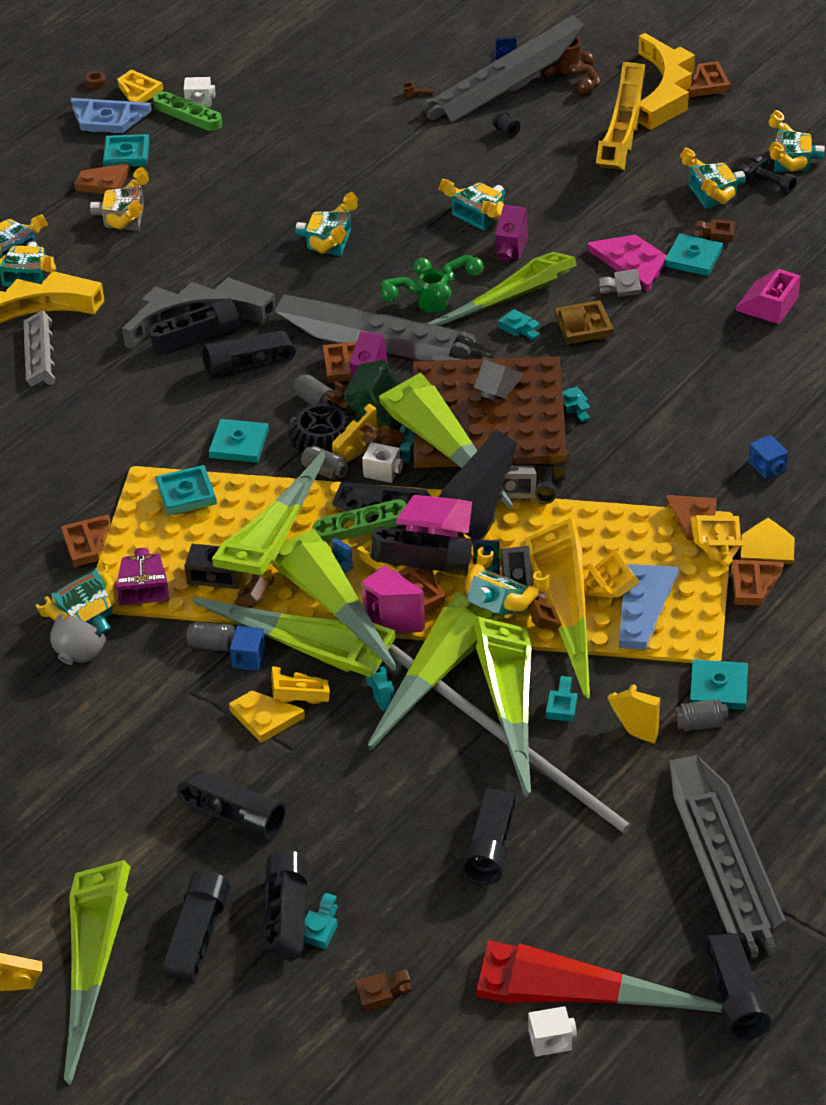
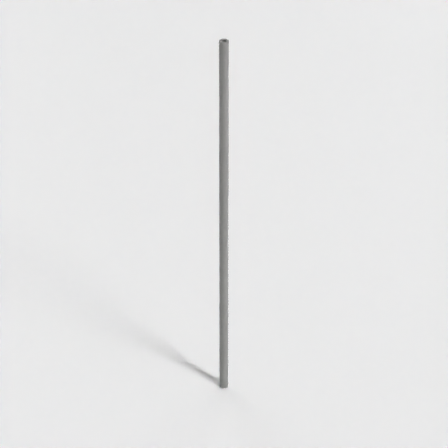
M392 644L388 650L391 657L409 670L414 660ZM441 680L432 687L507 744L502 726ZM529 748L530 763L623 834L630 829L631 824Z

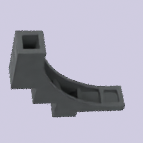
M229 277L218 285L215 290L191 282L179 294L155 286L142 298L143 309L122 328L125 347L134 349L150 334V327L156 323L209 306L212 303L231 298L239 319L264 325L275 314V294Z

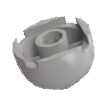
M63 614L57 617L50 632V642L53 649L59 654L58 659L69 665H72L73 662L86 663L95 658L103 648L106 637L102 633L99 638L95 634L97 628L81 619L70 615L67 620L63 619Z

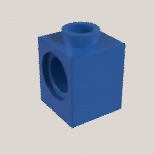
M772 435L750 443L748 462L765 479H769L787 471L788 451Z
M237 626L230 647L232 668L259 671L266 648L263 628Z

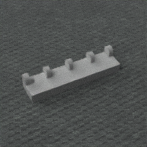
M43 310L24 320L26 381L31 387L43 380L48 385L55 383V376L51 373L54 369V362L50 358L54 353L53 347L50 345L53 334L49 330V327L52 326V320Z

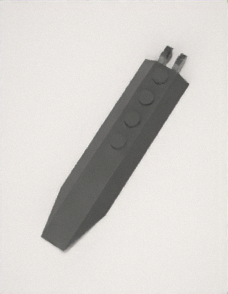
M574 15L570 16L435 98L427 99L421 104L420 110L427 114V117L431 120L447 115L450 122L454 123L557 61L585 25Z
M285 294L275 309V313L316 339L339 344L357 342L360 331L384 335L386 354L415 361H431L434 354L448 357L452 355L468 357L471 351L469 346H473L476 341L472 333Z
M698 755L670 760L673 798L727 934H738L740 941H744L745 950L750 960L758 957V949L753 938L762 937L767 955H774L776 953V946L772 933L785 924L786 919L730 786Z

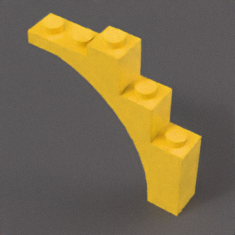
M644 33L639 36L638 54L652 61L659 69L663 78L655 91L640 101L638 123L652 130L688 110L689 92L695 67V55L682 47L674 50Z
M623 62L620 85L611 124L605 138L598 143L596 164L603 168L625 170L627 150L631 151L633 132L638 129L645 64Z
M54 271L42 282V285L16 279L6 292L0 291V323L42 310L76 311L94 315L104 302L102 283Z

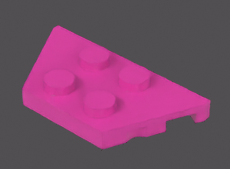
M637 235L587 243L588 252L616 271L638 269L640 286L647 292L650 291L653 280L658 278L660 270L665 266L667 255Z

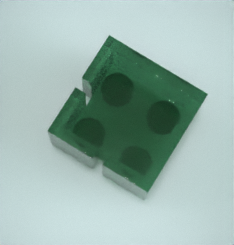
M385 359L362 363L343 394L352 411H356L355 416L358 422L366 414L364 408L371 404L376 408L377 428L380 429L383 424L391 427L394 418L380 403L379 396L396 387L399 383Z

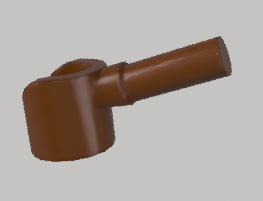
M411 81L404 83L403 90L407 98H413L416 94L433 95V89L415 88L414 83Z

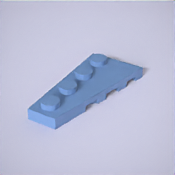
M627 564L640 583L623 594L619 648L647 649L657 626V620L664 610L666 599L670 596L673 583L679 575V567Z

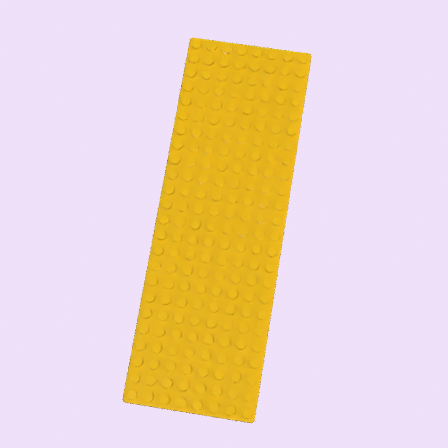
M142 466L131 467L96 569L98 572H103L105 570L104 565H107L111 577L117 583L122 558L134 556V551L138 548H146L150 554L157 553L161 557L167 578L170 601L119 606L116 588V602L112 606V614L241 625L194 604L192 597L236 605L234 603L244 585L251 581L252 574L243 573L238 589L187 584L184 565L191 544L221 546L226 539L234 535L270 506L296 479L207 472L216 495L217 504L167 516L156 485L155 476L180 470ZM314 480L285 541L311 530L313 524L320 518L344 512L332 504L341 482ZM426 489L432 497H439L442 492L439 489ZM536 497L535 499L509 498L512 502V509L507 508L498 500L495 512H497L495 522L481 543L464 534L466 539H472L468 573L472 566L476 564L478 549L483 547L484 556L490 555L491 551H493L492 565L489 568H485V570L502 575L499 549L526 546V537L571 517L576 523L579 541L582 545L584 584L589 573L587 564L591 563L595 567L614 549L627 564L679 567V575L673 583L670 596L666 599L664 610L657 620V626L646 650L619 648L623 595L618 598L585 595L588 654L693 663V659L721 661L729 566L725 567L700 548L694 540L686 539L682 532V527L674 519V512L671 507L555 499L550 504H542L537 501ZM716 511L715 516H733V514ZM355 521L347 522L343 528H350ZM372 533L340 540L352 549L353 569L345 573V576L362 606V582L377 570L355 557L356 548L372 540ZM273 563L268 565L263 573V577L266 580L273 576L275 578L274 583L265 588L263 591L264 597L257 605L247 606V608L276 613L339 620L307 592L281 574L279 570L273 567ZM530 563V566H531V576H532V586H533V574H534L535 572H534L533 567H532V565H531V563ZM433 570L434 575L438 576L439 586L443 588L445 594L444 604L425 612V629L422 632L396 633V638L425 641L443 607L448 606L455 594L459 592L468 596L465 589V579L467 576ZM528 607L523 613L504 614L503 623L527 628L531 650L568 653L559 629L554 632L534 625Z

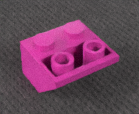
M777 269L756 280L736 306V311L780 324L798 299L800 275Z
M413 495L398 516L396 524L406 525V531L458 537V532H469L472 502L460 499Z
M385 565L362 582L363 608L372 623L395 630V633L422 632L425 629L424 591L418 585L412 584L398 572L392 571Z

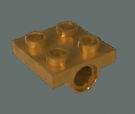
M600 300L555 308V318L567 345L613 337L614 329Z

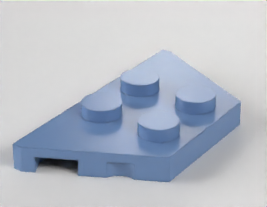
M71 98L72 109L82 131L123 133L151 112V103Z

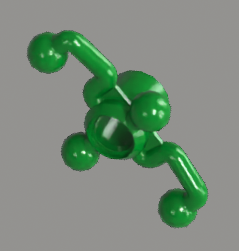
M464 255L446 263L442 270L431 269L432 266L428 259L419 258L413 265L415 273L419 276L414 279L398 277L383 280L380 283L381 298L386 302H393L399 294L397 287L405 286L408 291L418 294V306L422 311L427 313L441 312L447 308L448 300L451 297L452 292L448 283L454 280L453 270L466 265V271L470 275L478 276L483 271V262L477 257L473 258L470 255Z

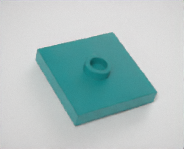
M149 134L106 136L103 157L104 167L126 163L129 164V167L147 166L150 144Z
M679 233L665 259V266L709 276L723 250V243Z
M220 419L209 449V458L258 463L269 431L268 423Z
M204 465L155 476L156 485L167 516L217 504L216 495Z
M693 659L690 703L720 699L721 704L727 705V709L746 710L748 663Z

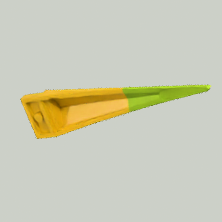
M571 517L526 537L525 543L526 546H529L530 563L534 572L541 571L542 578L549 575V589L544 591L548 604L555 607L562 624L558 628L582 692L589 699L582 545L579 541L576 523Z

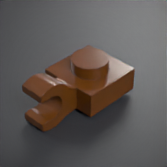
M712 219L711 223L696 221L695 229L702 231H694V237L705 239L710 236V240L733 242L735 221Z
M335 381L336 389L332 392H326L327 400L330 405L336 403L338 407L343 406L345 411L351 412L354 419L358 414L353 406L354 401L345 394L346 387Z
M365 422L359 428V431L365 433L361 440L367 444L373 442L398 448L405 440L404 433L384 424L378 429Z
M252 574L251 581L244 585L234 603L242 607L257 605L264 597L263 591L274 583L275 578L271 576L265 580L263 575Z
M538 592L539 595L528 606L532 617L531 620L537 627L555 632L562 625L555 607L547 603L545 592Z
M398 971L390 979L386 978L384 972L355 980L363 1011L366 1012L394 1004L392 996L411 992V980L408 971Z

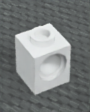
M210 77L185 78L184 97L204 107H211L212 98H215V85H211Z
M372 442L362 458L363 475L367 478L392 483L396 474H400L402 471L403 460L400 459V448Z
M566 1007L528 1013V1031L535 1057L572 1050V1037H577V1030L574 1018H568Z

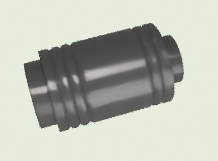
M301 375L294 383L296 395L311 405H315L317 401L320 404H324L328 401L326 392L333 391L311 375Z
M317 446L305 449L301 458L305 468L324 451L325 459L318 474L333 481H338L346 475L348 466L344 457Z
M195 622L188 627L187 644L194 649L230 652L235 628L233 625Z
M720 699L680 704V707H675L678 730L684 729V732L724 727V721H728L727 705L721 704Z

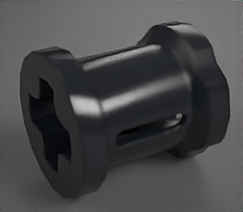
M506 111L498 112L493 119V126L504 131V135L508 138L516 136L521 129L520 122L516 119H511L510 114Z

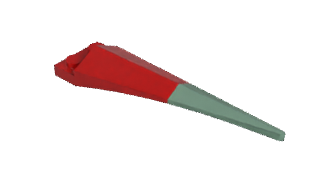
M488 940L476 992L477 997L503 1003H619L722 1013L721 1003L520 943L517 947Z

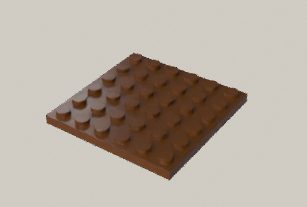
M560 356L485 359L523 373L522 379L506 398L496 396L495 400L481 396L482 390L474 388L484 359L413 361V376L421 372L429 383L436 387L477 451L496 430H499L517 442L511 465L567 463ZM414 432V468L459 467Z

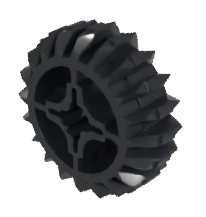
M317 401L315 405L308 403L307 408L299 407V412L293 413L288 429L293 447H296L298 452H304L307 447L312 446L332 452V442L353 421L351 412L345 411L343 406L338 407L336 403L330 405L328 401L324 404H320Z

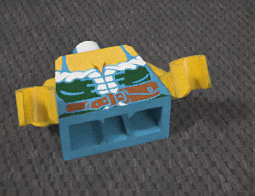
M43 214L31 219L32 223L30 225L19 224L12 219H7L0 223V258L8 254L13 246H26L28 242L36 243L35 235L41 228L48 225Z

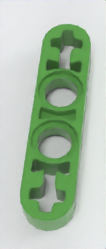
M158 92L153 96L154 108L158 111L208 131H215L222 127V117L217 111L169 92Z
M400 499L323 517L313 524L312 529L314 528L321 539L328 544L334 538L344 540L373 533L376 528L380 527L393 528L401 526L396 524V521L405 508L406 503ZM379 515L375 522L368 523V519L371 516ZM355 521L350 528H343L347 522Z

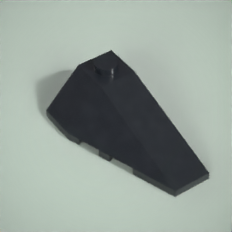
M496 430L439 495L441 498L472 502L469 532L464 534L479 543L483 541L495 522L497 502L499 497L502 498L504 478L509 473L517 446L516 441L499 430Z
M341 482L332 504L347 512L398 499L403 500L407 505L413 495H431L426 489ZM379 515L371 516L368 519V523L375 522ZM406 525L393 527L392 529L406 530Z

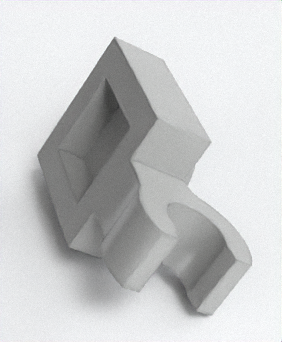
M638 269L614 272L615 279L611 277L599 278L601 294L617 291L618 297L641 294Z

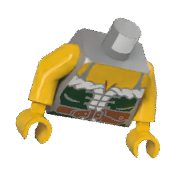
M143 167L138 168L134 172L133 176L136 180H132L126 187L105 191L103 202H91V215H103L105 227L118 230L140 229L144 207L140 184L145 185L149 180L148 172Z

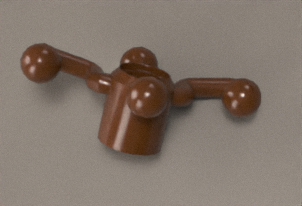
M578 36L557 61L540 70L541 75L545 78H552L556 72L563 74L587 73L589 78H582L577 85L578 91L584 95L591 93L593 88L598 87L601 83L600 77L592 67L595 60L594 56L588 51L581 53V39Z

